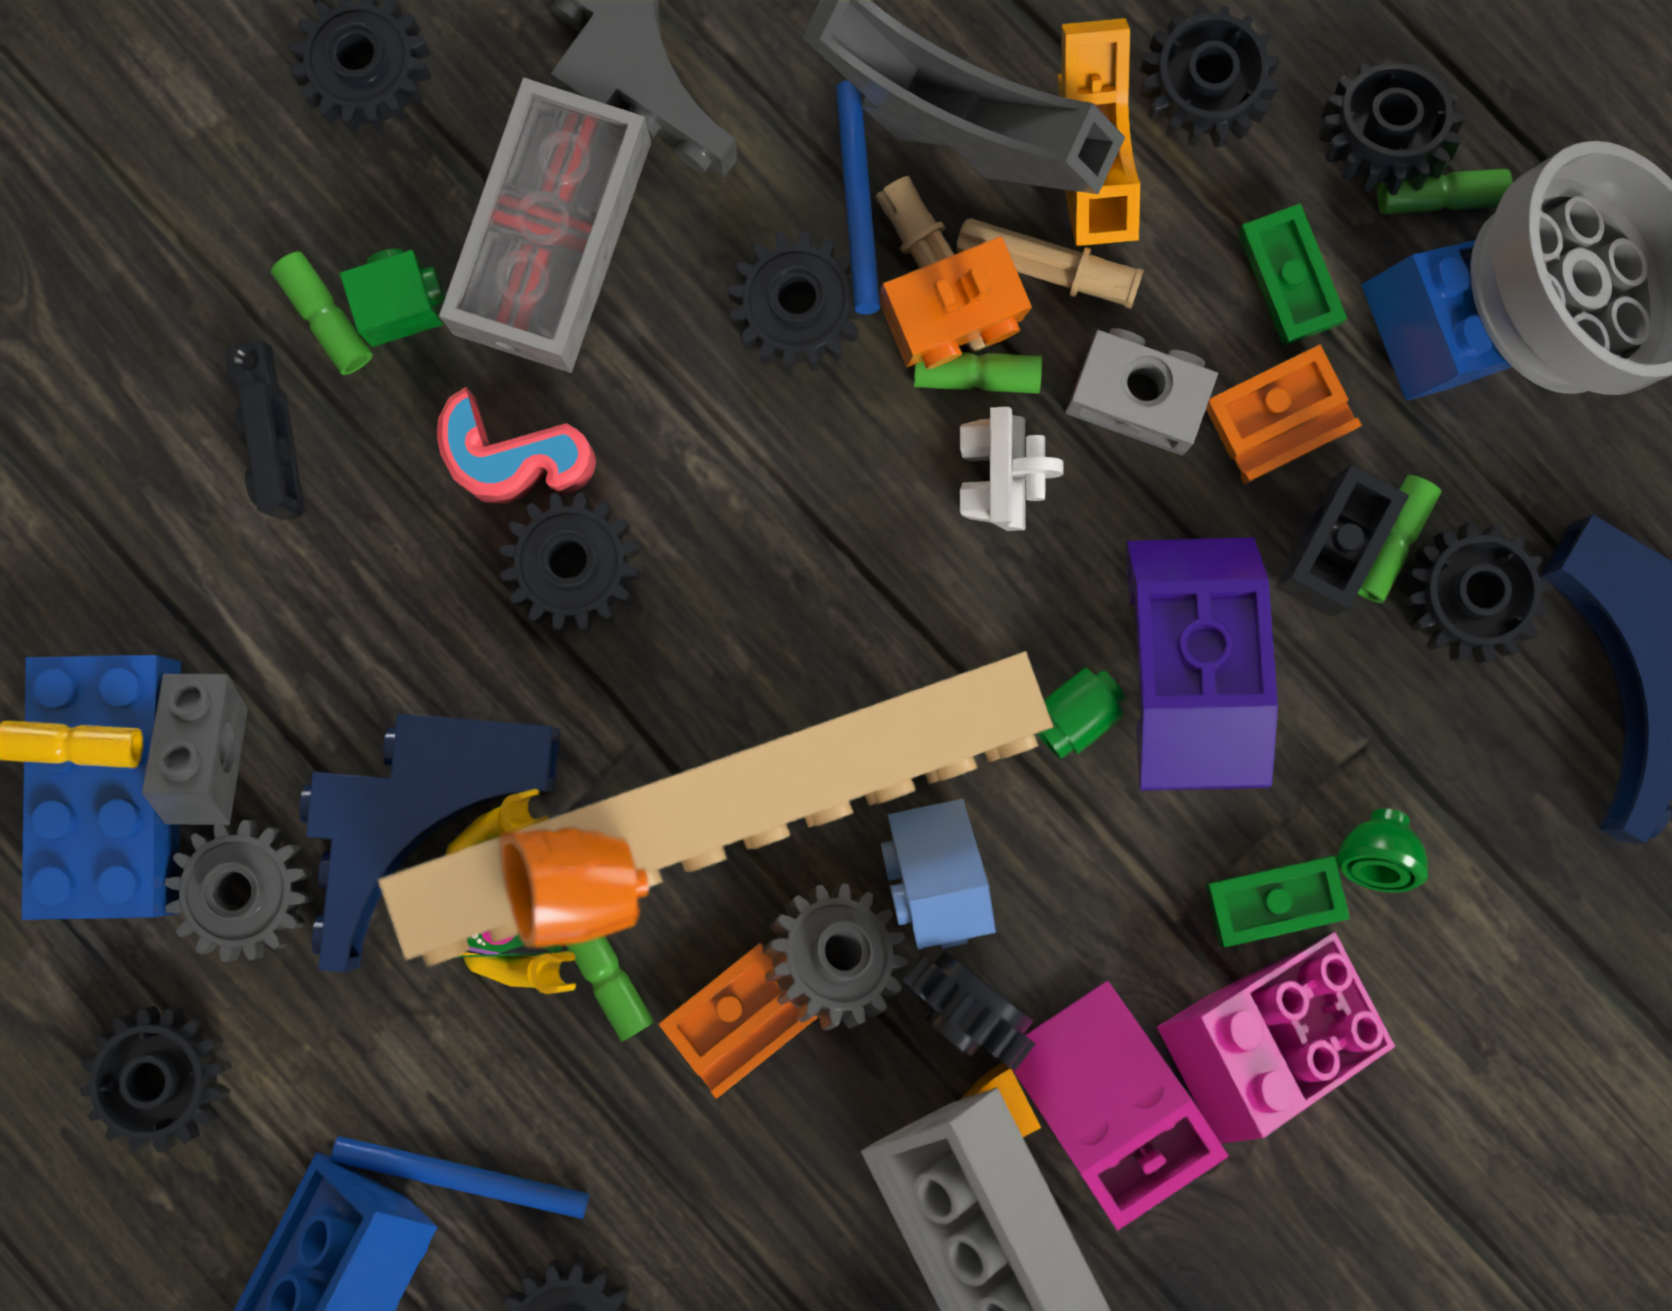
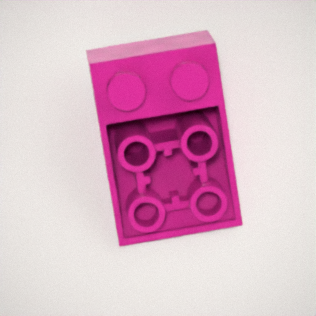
M1336 932L1328 933L1209 994L1157 1026L1197 1107L1221 1144L1266 1137L1395 1047Z
M1108 980L1025 1034L1036 1045L1016 1071L1013 1068L1012 1070L1117 1231L1229 1157L1188 1093Z

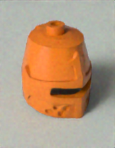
M576 827L559 828L556 832L540 829L502 833L500 835L501 862L507 897L518 933L527 947L586 942L635 925L640 913L637 898L647 896L648 876L645 868H635L630 846L624 838L606 835L600 831L577 829Z

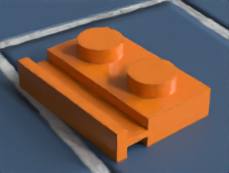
M1321 344L1210 398L1206 407L1231 460H1235L1242 474L1240 477L1244 485L1362 426L1359 418L1354 417L1348 406L1347 401L1349 399Z
M762 942L758 943L658 1024L696 1074L700 1075L711 1090L710 1092L716 1099L818 1018L813 1016L802 1023L797 1020V1007L791 1002L783 1005L778 1003L777 998L782 991L777 981H766L765 974L773 969V958L762 953L764 946Z

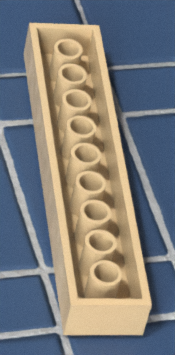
M1025 651L516 832L540 829L556 832L559 828L576 827L577 829L600 831L606 835L622 837L630 846L635 868H645L648 876V887L663 882L659 869L681 861L685 872H691L727 859L723 846L743 839L747 850L755 849L790 836L786 823L804 817L808 828L819 826L852 814L853 810L849 800L865 795L869 806L876 803L879 804L915 791L912 778L925 773L928 784L976 769L977 765L973 756L982 752L985 753L987 761L992 762L1038 746L1034 734L1052 728L1053 725ZM500 837L378 880L406 960L422 954L426 967L466 953V951L470 950L466 938L489 930L493 943L519 934L513 919L503 877Z

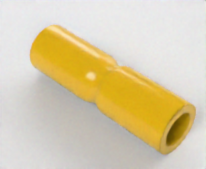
M6 720L0 724V760L57 764L71 761L77 765L137 768L143 754V735L139 728L78 725L71 728L57 723Z

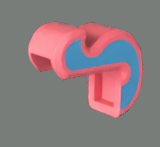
M467 387L448 398L438 417L437 440L441 457L453 480L482 502L509 504L522 499L546 475V482L553 492L566 495L581 489L593 476L596 465L595 452L585 436L567 423L489 445L478 403Z

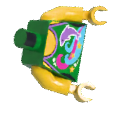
M531 789L509 795L504 799L500 807L478 816L447 846L445 856L499 838L502 833L516 832L549 820L548 815L534 819L528 811L530 798L539 795V790ZM488 930L466 938L470 950L456 956L464 958L465 964L471 972L510 987L536 988L544 994L567 992L576 988V983H564L559 974L561 962L575 960L573 952L555 953L563 949L562 944L527 947L519 934L493 943Z

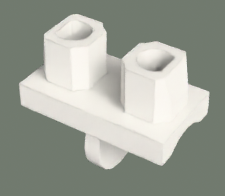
M1010 407L990 408V419H981L961 424L962 458L967 461L990 460V481L962 483L960 488L961 515L972 520L991 522L1006 531L1025 530V479L1026 500H1045V479L1063 475V460L1045 457V436L1042 435L1026 437L1025 457V418L1012 415Z

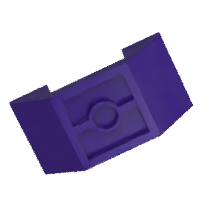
M1255 538L1127 541L1129 605H1135L1141 717L1136 727L1139 791L1270 788L1273 779L1278 700L1269 578Z

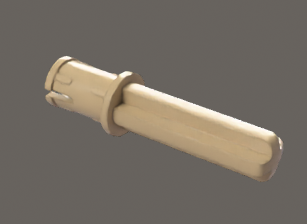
M909 176L892 182L883 189L884 191L879 192L875 196L876 201L880 204L886 216L889 217L903 242L900 247L903 254L911 253L919 268L954 255L941 234L945 229L942 221L935 222L919 197L920 195ZM982 337L966 343L968 349L973 353L980 352L991 346H985Z
M967 219L961 227L957 240L958 253L1002 236L1017 272L1071 288L1070 295L1076 297L1077 292H1082L1124 305L1129 309L1132 308L1144 271L1143 269H1136L1090 255L1091 248L1085 247L1082 253L975 219Z

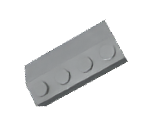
M998 1088L952 1102L870 1144L861 1151L941 1311H1110Z

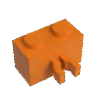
M1002 236L882 284L879 292L880 306L906 368L921 361L924 362L926 369L946 364L962 355L959 346L981 337L985 346L1005 340L1020 331L1018 322L1022 321L1032 308Z

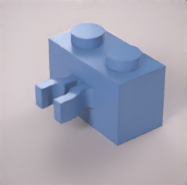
M964 799L888 814L892 841L881 843L888 881L901 879L902 884L891 886L896 916L899 925L912 924L917 949L940 944L942 949L967 944L968 938L996 933L989 886Z

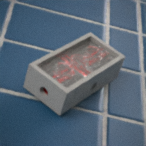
M523 77L439 317L453 335L572 373L651 145L644 116Z

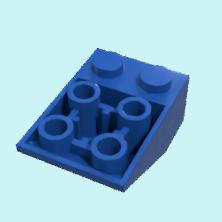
M1475 240L1413 254L1361 284L1406 401L1448 390L1512 367L1489 338L1474 302L1470 268Z

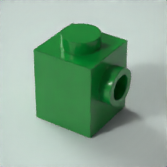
M397 248L383 250L371 255L367 259L368 264L340 272L357 331L372 347L443 325L437 306L444 303L446 297L441 279L435 266L425 268L413 250L406 252Z

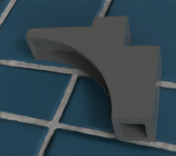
M551 0L550 8L561 21L577 31L582 29L551 72L555 87L644 116L650 139H654L656 134H659L677 146L674 149L675 154L689 167L700 173H705L709 168L722 178H725L738 160L735 138L717 125L697 105L671 66L660 35L659 0ZM570 110L571 114L575 115L576 111Z
M820 0L802 36L809 45L866 96L861 107L896 139L951 146L986 179L1099 195L1125 139L1124 135L1094 103L1038 91L970 64L910 30L871 0Z

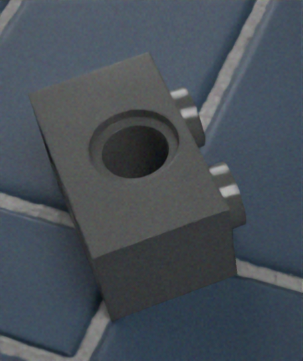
M163 674L142 794L165 824L230 825L248 708L228 674Z

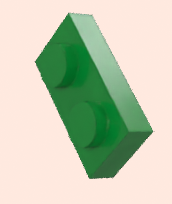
M1301 203L1248 222L1240 227L1238 235L1283 346L1340 326L1347 319Z
M1328 855L1205 883L1219 946L1224 948L1350 919L1335 856Z

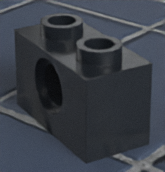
M1352 464L1332 478L1275 588L1330 617L1350 609L1409 495Z

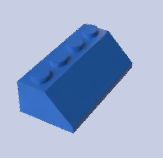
M316 1152L234 1311H396L398 1303L420 1260L426 1254L429 1243L438 1226L406 1196L347 1165L332 1162L331 1157Z

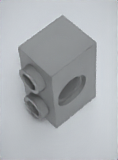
M1113 328L1110 329L1109 333L1097 330L1089 346L1065 414L1183 456L1195 441L1218 372L1204 368L1205 361L1194 354L1181 350H1170L1167 355L1145 347L1146 341L1141 336L1130 331ZM1133 375H1144L1152 379L1158 390L1157 398L1151 401H1142L1134 397L1128 388V378Z

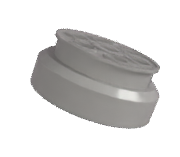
M1587 141L1571 145L1519 176L1502 196L1496 213L1480 229L1471 256L1470 276L1473 298L1481 322L1497 350L1515 370L1531 382L1545 389L1564 394H1577L1587 391L1605 395L1628 394L1672 376V180L1647 158L1621 145L1602 141Z

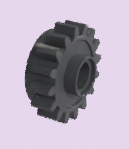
M242 820L237 833L231 822L230 825H214L215 839L207 833H194L190 838L196 852L194 854L187 852L175 853L173 860L184 869L182 876L166 878L164 885L171 889L179 890V899L171 902L165 908L167 913L183 912L186 920L176 931L179 937L190 936L196 933L200 935L195 952L199 954L211 953L220 945L219 954L222 962L237 960L241 949H243V953L248 961L264 957V942L273 949L283 948L288 944L283 931L286 928L297 929L304 926L305 921L297 912L301 904L313 902L314 895L303 891L302 880L307 879L313 874L311 868H299L295 861V858L302 850L298 844L285 847L279 844L283 830L267 828L259 836L258 821ZM239 873L243 874L251 885V897L244 907L238 906L230 895L231 882Z
M842 883L832 890L830 897L824 886L818 885L806 893V900L798 895L784 905L788 916L779 915L771 921L769 928L778 937L776 940H772L763 946L762 953L773 958V969L765 974L766 981H777L782 991L777 998L778 1003L783 1005L791 1002L797 1007L798 1021L803 1023L813 1016L820 1017L822 1030H830L838 1026L842 1018L848 1029L854 1028L865 1022V1013L872 1018L887 1009L883 997L889 998L900 992L902 985L891 976V973H896L907 967L908 960L901 956L893 955V947L902 942L905 937L901 932L888 933L884 925L889 922L893 915L890 909L881 911L878 914H874L870 910L873 901V894L870 892H866L853 901L851 900L849 884ZM826 944L834 946L841 953L844 963L842 971L835 969L827 961L825 956Z

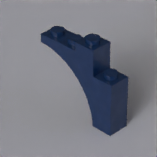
M1591 515L1569 525L1539 577L1550 581V584L1565 596L1584 617L1598 638L1610 662L1618 686L1624 727L1623 759L1614 797L1599 830L1621 843H1646L1649 838L1656 837L1665 828L1672 815V806L1669 805L1672 799V561L1597 516Z
M397 713L396 727H389L387 729L383 747L385 765L392 766L390 778L313 772L312 784H306L302 790L299 807L300 820L302 823H307L306 837L332 839L331 851H324L322 854L318 874L319 887L326 890L324 915L317 916L312 932V951L314 954H320L318 970L347 972L360 968L368 927L383 894L378 880L394 875L409 855L430 835L456 817L493 800L531 789H537L539 792H555L561 729L552 726Z

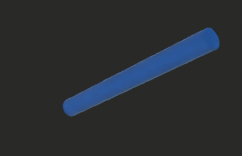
M846 80L836 86L854 305L857 313L866 315L880 310V297L863 108L861 107L862 97L861 92L850 81Z
M342 1136L337 1137L331 1155V1161L580 1219H584L590 1193Z

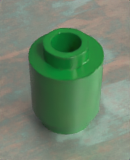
M1084 667L1044 699L1053 727L1036 734L1059 760L1071 751L1078 755L1125 717L1120 704L1127 698L1119 685L1105 670L1102 669L1094 675L1089 669Z

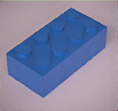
M158 655L26 657L25 722L57 723L71 728L78 725L139 728L143 735V754L137 768L77 765L71 761L60 764L24 762L22 920L150 918L179 914L166 912L165 906L179 899V890L171 889L165 886L164 883L166 878L179 877V865L173 860L175 853H179L180 824H165L144 797L142 790L163 674H181V661Z

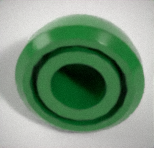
M1381 808L1371 813L1370 821L1359 824L1345 837L1339 847L1336 863L1338 869L1357 885L1375 891L1398 893L1413 890L1427 881L1428 859L1420 838L1409 828V817L1398 810Z

